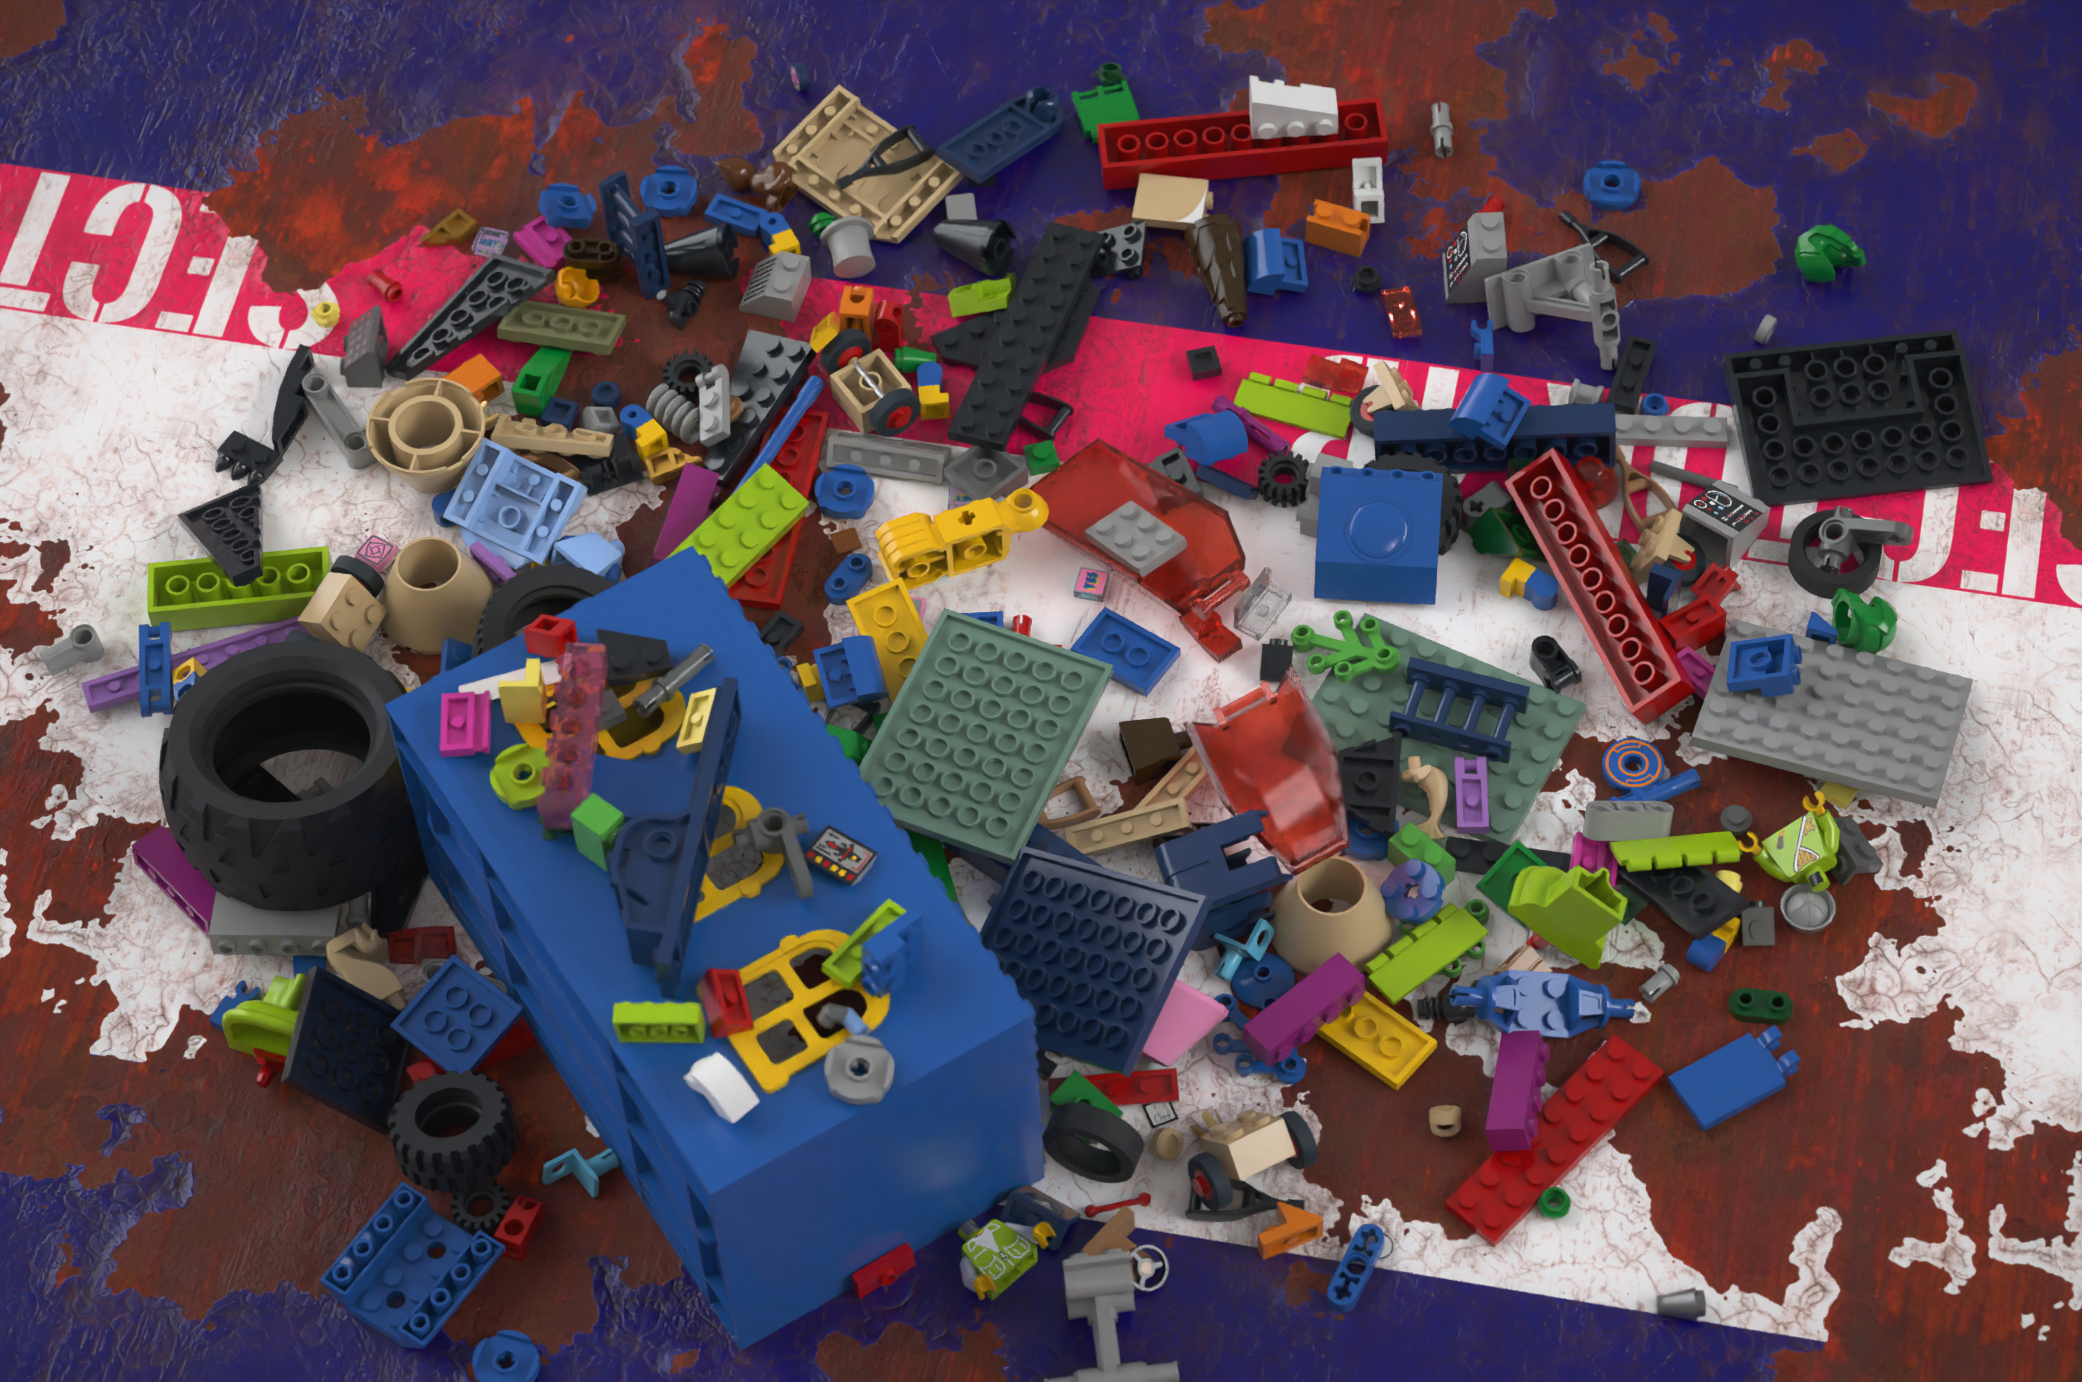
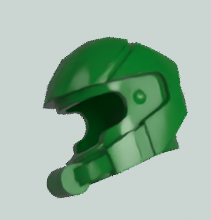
M1831 224L1812 227L1798 237V243L1795 247V261L1798 268L1803 273L1805 279L1814 283L1835 281V270L1833 268L1835 266L1852 268L1853 266L1863 267L1866 264L1863 249L1858 248L1851 237Z
M1844 588L1837 590L1831 601L1833 606L1832 627L1838 631L1837 641L1843 647L1855 649L1858 653L1869 652L1876 655L1878 652L1886 649L1893 641L1897 630L1898 614L1894 607L1886 600L1876 596L1867 605L1856 593L1847 591ZM1849 607L1851 609L1852 618L1848 617Z

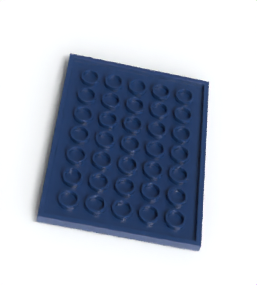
M1021 846L1017 858L979 934L982 939L981 944L986 951L991 949L996 955L1000 964L999 969L1004 976L1009 974L1014 980L1018 989L1017 994L1022 1000L1027 999L1033 1006L1036 1013L1033 1022L1037 1030V1034L1034 1036L1038 1049L1130 1077L1213 901L1204 895Z

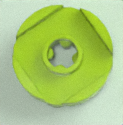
M529 744L511 746L498 755L493 772L492 770L490 772V781L496 796L513 810H521L525 807L537 805L550 795H553L558 788V770L552 755L542 747L540 749L533 748ZM525 770L527 774L532 773L527 780H517L520 778L519 773Z

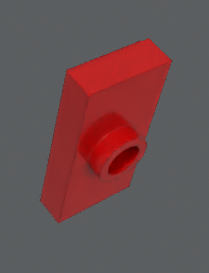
M908 1242L903 1243L851 1275L853 1290L859 1299L881 1286L892 1284L899 1275L915 1266L914 1251Z

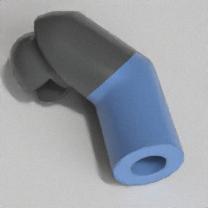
M827 1004L822 1007V1012L817 1016L818 1022L825 1028H832L835 1022L843 1024L853 1036H865L869 1032V1027L852 1008Z

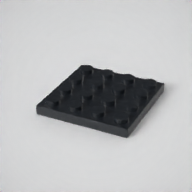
M319 966L311 968L308 973L281 1082L382 1135L390 1133L388 1128L389 1119L396 1102H399L412 1045L390 1027L391 1023L402 1011Z

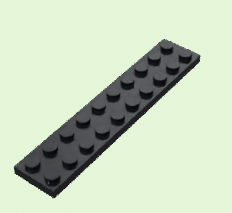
M1054 222L1049 223L948 429V439L1000 452L1005 451L1105 242L1103 233Z

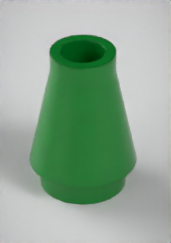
M903 345L901 348H894L893 365L900 374L917 372L918 367L925 362L936 363L935 352H927Z

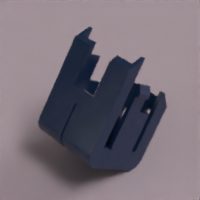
M1249 810L1166 842L1155 849L1154 856L1165 885L1204 895L1213 901L1191 947L1192 951H1203L1220 945L1221 943L1214 938L1216 933L1230 939H1235L1253 932L1260 918L1269 923L1276 916L1274 910L1268 913L1265 912V908L1274 901L1270 890L1260 894L1258 892L1293 879V874L1281 873L1275 856H1268L1247 864L1246 859L1252 853L1250 847L1226 856L1224 851L1227 847L1250 839V836L1265 831L1261 818L1268 816V811ZM1231 903L1229 906L1219 908L1220 906Z

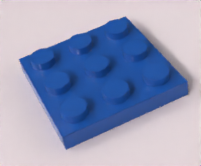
M452 954L391 1023L390 1027L446 1072L456 1070L457 1073H463L464 1070L474 1072L526 1011L512 998Z

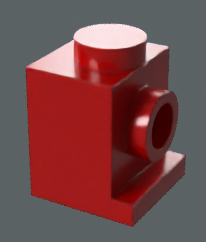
M542 614L524 629V639L528 652L539 654L546 658L554 657L556 664L562 665L579 650L575 620Z

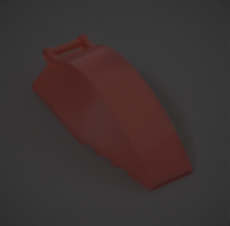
M1293 664L1288 666L1289 670L1286 671L1277 690L1274 692L1268 681L1265 680L1260 683L1261 687L1222 708L1220 706L1213 708L1212 710L1218 720L1217 723L1192 722L1189 724L1186 721L1183 724L1224 807L1233 816L1252 809L1269 812L1268 816L1261 818L1265 831L1253 836L1295 877L1350 847L1351 842L1336 747Z

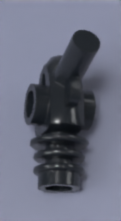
M693 279L680 292L674 291L670 295L666 290H660L657 293V299L667 307L669 323L676 326L678 330H683L686 322L691 317L697 315L698 306L705 296L707 286L702 280Z
M1474 980L1470 987H1476L1479 980ZM1450 991L1445 994L1443 1001L1440 994H1437L1436 1001L1434 996H1431L1430 1002L1427 996L1417 1001L1418 1017L1425 1018L1426 1020H1429L1430 1014L1433 1020L1436 1019L1437 1014L1439 1021H1442L1444 1015L1446 1021H1450L1453 1024H1461L1466 1022L1469 1017H1475L1476 1011L1475 1007L1452 1006L1449 998H1456V996L1449 995Z

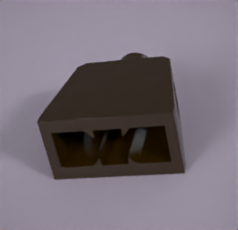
M1166 717L1119 722V740L1135 786H1140L1166 775L1181 759L1180 750L1191 748L1195 744L1191 729L1174 733L1170 720Z

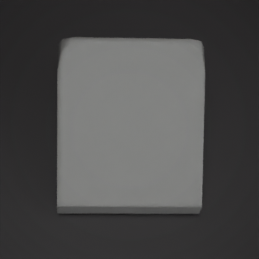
M973 193L945 197L948 219H977Z
M586 407L579 419L581 429L607 434H615L622 429L612 407Z

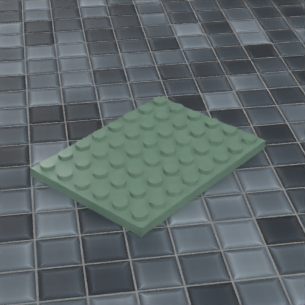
M944 608L859 766L860 777L864 783L869 781L877 794V801L881 806L886 805L890 809L895 825L1012 866L1021 846H1026L1114 673V665Z
M1364 613L1354 631L1363 647L1373 649L1370 639L1363 636L1360 624L1363 619L1374 616ZM1374 617L1379 622L1380 635L1385 645L1395 647L1400 653L1401 660L1397 670L1391 674L1383 675L1373 669L1354 676L1350 681L1340 682L1336 679L1334 667H1332L1285 744L1283 756L1336 778L1339 750L1351 746L1357 747L1363 744V742L1372 739L1379 742L1391 738L1392 733H1389L1391 711L1403 713L1413 686L1406 684L1407 665L1410 657L1530 687L1526 714L1514 712L1505 740L1512 742L1509 764L1486 759L1489 833L1468 834L1485 842L1511 845L1584 716L1587 704L1560 693L1556 694L1553 690ZM1356 658L1348 662L1353 665L1363 661V659ZM1424 689L1415 717L1433 721L1442 693ZM1454 697L1445 725L1463 729L1472 700ZM1484 704L1475 732L1493 737L1502 708ZM1402 738L1397 805L1428 818L1431 816L1429 798L1427 793L1423 791V788H1420L1416 783H1406L1401 779L1402 772L1409 770L1408 758L1420 756L1421 767L1431 765L1445 773L1448 782V797L1440 823L1457 830L1454 757H1464V760H1476V757L1481 756L1412 738ZM1465 772V774H1476V772Z

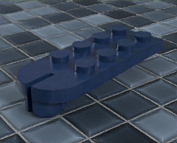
M1048 86L1033 87L1027 94L1016 96L937 147L936 157L978 184L982 183L1060 131L1063 111L1059 107L1060 98L1058 93L1055 92L1050 99L1051 89Z

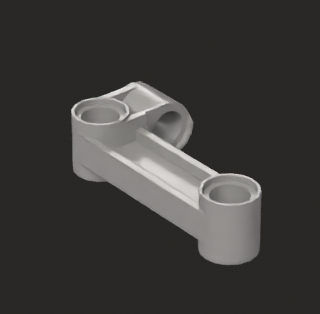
M312 372L306 375L302 380V386L307 405L314 411L346 458L348 465L354 469H364L377 462L378 460L368 445L366 425L361 428L328 382L327 376L321 372Z

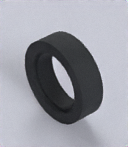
M1834 510L1816 512L1803 519L1793 531L1788 554V566L1794 580L1807 592L1825 599H1833L1840 588H1844L1857 595L1866 591L1877 578L1882 556V545L1857 543L1864 555V561L1857 569L1845 574H1832L1815 567L1806 555V548L1812 541L1820 538L1819 528L1827 518L1834 516ZM1854 514L1853 517H1852V518L1864 519V518H1862V517H1860V516H1858V515H1856V514Z
M1066 1103L1057 1106L1042 1136L1045 1144L1044 1149L1058 1164L1077 1175L1104 1183H1121L1129 1180L1133 1176L1144 1150L1142 1137L1125 1120L1104 1109L1081 1103ZM1076 1136H1082L1094 1140L1104 1145L1111 1151L1091 1146L1083 1142Z

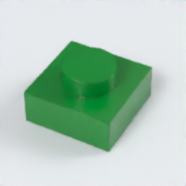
M1052 440L1023 446L1031 476L1060 470V462Z

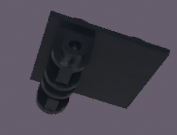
M1147 220L1098 232L1104 234L1105 242L1090 271L1091 279L1121 271H1126L1132 280H1138L1143 275L1142 263L1145 261V242L1148 238L1146 234Z
M625 433L613 438V448L609 457L593 459L582 454L571 456L575 467L580 470L583 485L588 488L586 492L588 497L645 479L639 466V457L637 453L634 454Z

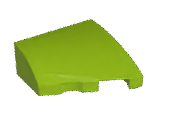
M1015 272L1006 274L1005 279L994 281L986 279L954 288L948 294L952 317L1008 308L1016 288L1017 279Z

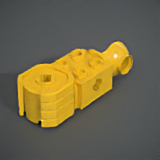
M1020 488L1000 502H996L989 497L972 501L967 505L952 510H944L940 514L933 516L934 523L929 515L914 512L887 521L875 532L879 540L878 546L880 549L877 555L886 571L888 579L893 581L902 577L909 591L933 583L946 575L950 578L1004 560L1010 553V535L1019 532H1031L1040 528L1047 521L1049 514L1048 505L1039 494L1027 488Z

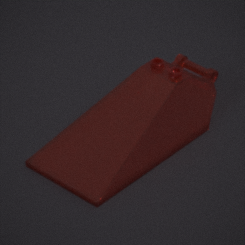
M1099 438L1028 488L1039 494L1048 505L1049 514L1047 521L1040 528L1176 616H1182L1189 610H1192L1201 620H1206L1212 615V611L1238 591L1243 592L1251 586L1248 576L1242 572L1245 569L1246 557L1227 510ZM1130 500L1185 537L1188 545L1186 549L1143 578L1140 574L1114 560L1086 539L1084 532ZM1228 581H1231L1229 584H1227V585H1226L1225 587H1223L1221 590H1219V591L1216 592L1214 595H1212L1210 598H1208L1206 601H1204V599L1207 598L1209 595H1211L1213 592H1215L1216 590H1218L1220 587H1222V586H1223L1224 584H1226Z

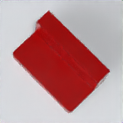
M1707 593L1659 619L1658 622L1672 643L1675 653H1678L1687 646L1697 651L1724 636L1727 613Z

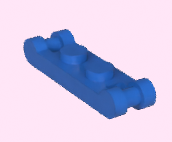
M170 621L160 622V626L139 625V684L142 718L152 717L153 713L163 712V715L174 714L172 699V628ZM161 696V700L151 702V697Z

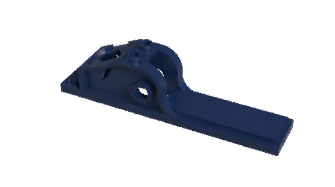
M724 677L722 686L717 685L688 807L673 814L644 813L635 816L620 829L614 850H609L607 854L606 869L611 871L610 888L615 889L621 919L624 921L632 962L633 964L657 966L655 982L660 984L663 998L676 999L742 722L743 712L737 678Z

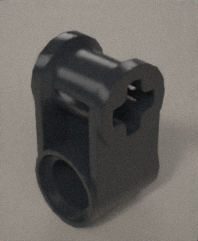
M1542 635L1533 640L1529 665L1546 688L1558 694L1561 692V689L1572 683H1581L1582 675L1578 666L1568 657L1553 637Z

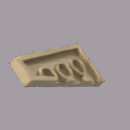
M501 413L491 435V441L511 451L516 449H528L532 453L549 451L558 452L562 456L582 454L593 459L609 457L613 448L614 438L612 434L581 428L568 432L563 425L555 423L545 427L536 425V420L530 418H523L522 422L512 421L511 415Z

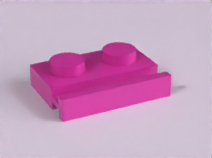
M543 215L523 227L524 230L519 233L517 231L513 233L514 241L540 267L552 269L554 267L559 268L565 264L563 247L572 238L561 227L553 228L546 223V217Z
M489 690L484 691L483 694H475V691L442 694L440 753L442 757L475 755V752L490 754L492 696Z
M1577 832L1573 837L1569 871L1577 864L1591 874L1604 867L1609 871V882L1612 888L1615 889L1618 861L1609 848L1610 843H1607V841L1588 839L1583 836L1582 832Z

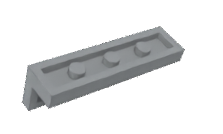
M835 431L828 439L826 467L852 464L861 467L866 473L942 484L944 481L943 468H945L946 460L951 455V447Z

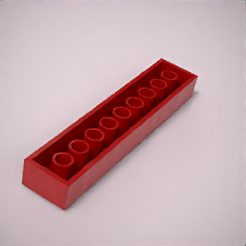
M1381 97L1337 101L1338 134L1252 139L1249 110L1097 124L1104 190L1138 187L1140 173L1215 180L1352 167V159L1381 157L1382 164L1387 163L1388 137Z
M1552 448L1506 480L1505 484L1630 713L1645 725H1648L1697 691L1570 462Z

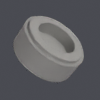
M1767 314L1758 327L1754 340L1761 344H1766L1777 325V318Z

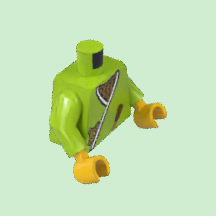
M1816 791L1814 794L1818 799V805L1811 804L1809 797L1805 796L1803 805L1810 812L1763 840L1762 844L1764 847L1760 848L1758 846V837L1752 832H1747L1749 837L1754 840L1752 847H1746L1741 840L1738 841V845L1741 850L1752 852L1754 854L1752 858L1767 874L1785 883L1792 881L1795 884L1809 883L1813 892H1821L1830 885L1825 872L1837 864L1835 854L1838 851L1840 830L1829 810L1823 807L1825 796L1823 793Z

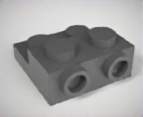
M973 445L943 468L944 477L974 501L989 497L993 500L998 499L1000 496L1006 498L1015 490L1024 487L1028 483V468L1026 464L1019 458L1015 459L1006 449L1004 452Z

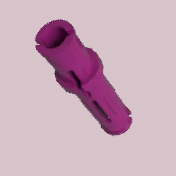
M1223 394L1214 400L1211 409L1217 413L1226 410L1235 413L1247 422L1244 423L1242 421L1246 433L1276 456H1278V451L1283 450V455L1288 452L1291 444L1252 417L1248 409L1245 407L1240 408ZM1255 429H1257L1259 432H1261L1262 434H1264V435H1265L1266 437H1268L1270 440L1266 439L1264 436H1262L1261 434H1259L1257 431H1255Z

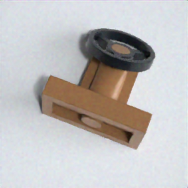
M1124 1205L1086 1244L1081 1253H1088L1089 1256L1102 1255L1103 1251L1113 1248L1122 1249L1123 1252L1130 1251L1134 1288L1140 1291L1156 1290L1167 1278L1169 1270L1167 1258L1156 1246H1137L1126 1238L1135 1229V1212ZM1148 1248L1155 1251L1161 1261L1154 1262V1258L1142 1249ZM1163 1266L1160 1280L1154 1286L1145 1288L1146 1278L1154 1274L1155 1268Z

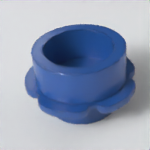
M1657 393L1647 395L1640 404L1641 415L1665 416L1669 412V405L1665 397Z

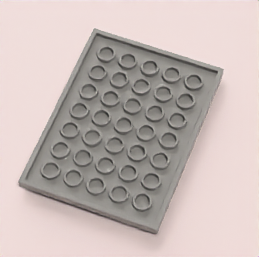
M1732 620L1697 719L1690 746L1936 809L1973 679L1869 652L1858 653L1855 649L1837 644L1829 645L1827 642L1792 634L1795 646L1799 645L1802 651V664H1796L1800 671L1801 683L1800 685H1794V693L1763 697L1760 688L1729 692L1727 674L1731 642L1791 634L1749 622Z

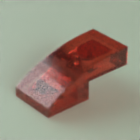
M1410 286L1381 290L1382 302L1388 315V325L1393 338L1422 335L1420 317Z
M1311 353L1301 382L1331 391L1360 393L1369 367L1343 357L1337 363Z
M1203 601L1179 616L1180 622L1189 634L1216 662L1221 663L1243 648L1241 639L1222 624L1221 616Z
M454 926L417 927L387 934L390 964L420 965L423 958L449 959L452 954L455 956L457 954Z

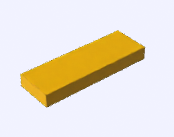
M835 312L828 314L812 330L810 346L816 353L839 334L840 319Z

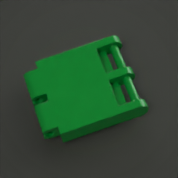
M1126 80L1120 81L1118 85L1102 88L1101 85L1096 86L1095 90L1082 93L1077 91L1071 92V98L1085 138H1091L1093 144L1098 143L1097 124L1140 120ZM1121 90V91H1119V92H1115V93H1111V94H1106V95L1104 94V93H1108V92H1112V91ZM1097 95V97L1080 100L1081 98Z

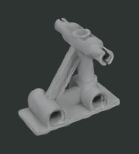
M1586 243L1485 278L1489 320L1493 322V329L1508 326L1515 332H1527L1535 327V315L1538 314L1591 322L1594 343L1600 350L1601 368L1612 370V362L1614 367L1617 368L1620 363L1617 345L1621 339L1619 328L1620 316L1617 310L1615 288L1610 283L1608 262L1603 260L1596 261V269L1593 246L1590 243Z
M1113 1248L1103 1251L1102 1255L1089 1256L1088 1253H1077L1069 1256V1259L1063 1260L1069 1319L1088 1318V1325L1092 1326L1098 1367L1076 1370V1372H1073V1376L1045 1378L1044 1382H1179L1177 1361L1147 1365L1143 1361L1121 1364L1115 1323L1118 1321L1117 1313L1135 1311L1133 1296L1135 1290L1130 1251L1123 1252L1122 1249Z

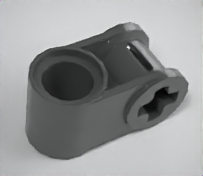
M1492 481L1480 491L1464 500L1462 505L1464 515L1461 517V529L1468 534L1467 530L1490 507L1513 512L1517 504L1507 491L1497 482Z

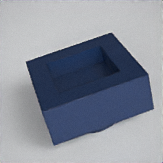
M551 396L541 417L542 426H548L552 423L561 424L570 432L580 410L579 403Z

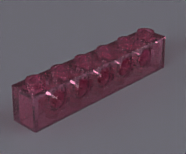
M566 642L565 655H559L558 675H561V682L555 683L554 702H557V709L551 710L550 730H553V736L546 740L545 754L546 758H549L548 766H543L541 774V784L545 786L544 795H538L537 814L543 815L545 828L573 830L570 815L590 796L609 664L606 644ZM568 790V792L559 793L561 791Z

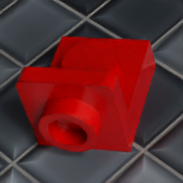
M1713 562L1690 590L1698 598L1709 593L1720 605L1733 589L1739 591L1742 587L1736 581L1739 577L1736 572L1726 564L1721 568Z

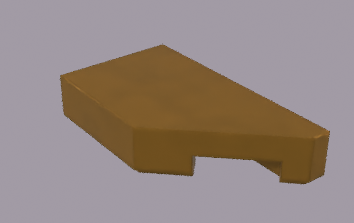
M457 208L420 239L423 247L460 245L479 229V224L468 214Z
M673 447L645 457L650 479L654 486L681 476L686 462L699 467L705 466L701 457L690 456Z

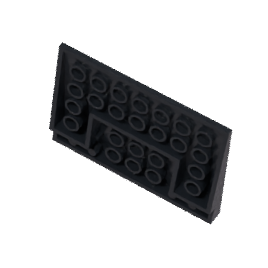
M1957 329L1727 353L1723 356L1722 370L1752 498L1761 500L1768 507L1989 484L1993 481L1965 349H1961Z

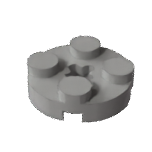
M863 1035L848 1037L845 1039L846 1042L840 1043L837 1047L835 1045L826 1057L825 1079L829 1086V1091L834 1097L850 1104H875L883 1098L893 1083L894 1060L879 1040ZM858 1063L864 1064V1069L869 1072L858 1077L853 1072H850V1068H856Z

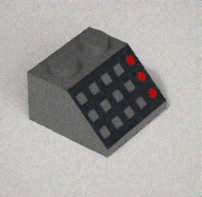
M374 306L350 323L349 335L344 336L343 346L346 356L340 360L341 376H345L348 387L383 388L384 366L387 360L389 339L381 306Z

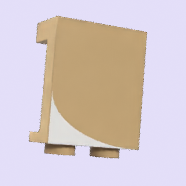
M1140 173L1132 223L1147 220V226L1186 230L1189 226L1190 230L1193 231L1196 228L1195 221L1210 216L1206 214V210L1212 209L1213 192H1209V180Z

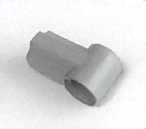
M81 624L72 629L69 638L39 654L53 677L81 661L91 663L98 660L102 656L104 648L95 629L91 625Z

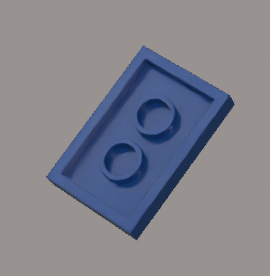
M1107 607L1103 608L1070 648V651L1114 665V673L1111 678L1145 697L1149 695L1181 655L1179 647Z

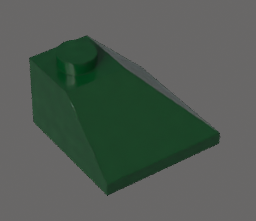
M1490 507L1467 530L1473 540V547L1482 555L1487 554L1507 559H1515L1517 557L1523 561L1548 563L1523 515Z

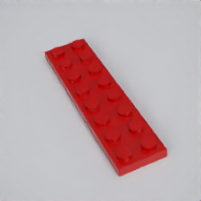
M782 406L764 432L759 453L791 407ZM806 410L769 465L808 501L830 421L829 412ZM806 512L775 545L728 589V595L731 600L737 599L741 606L781 610Z
M1614 1034L1542 1105L1541 1111H1537L1538 1133L1537 1136L1532 1137L1531 1150L1496 1151L1445 1201L1444 1208L1495 1248L1538 1204V1199L1542 1196L1543 1192L1550 1187H1555L1664 1078V1071Z

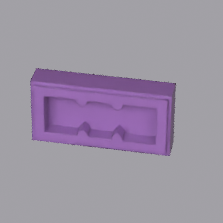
M478 540L470 545L472 559L486 569L499 588L510 577L517 575L509 568L508 563L502 556H495Z

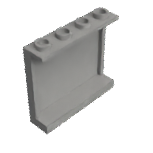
M216 891L209 930L213 954L226 956H327V943L338 936L342 904L312 911H272L255 908L231 896L228 898Z

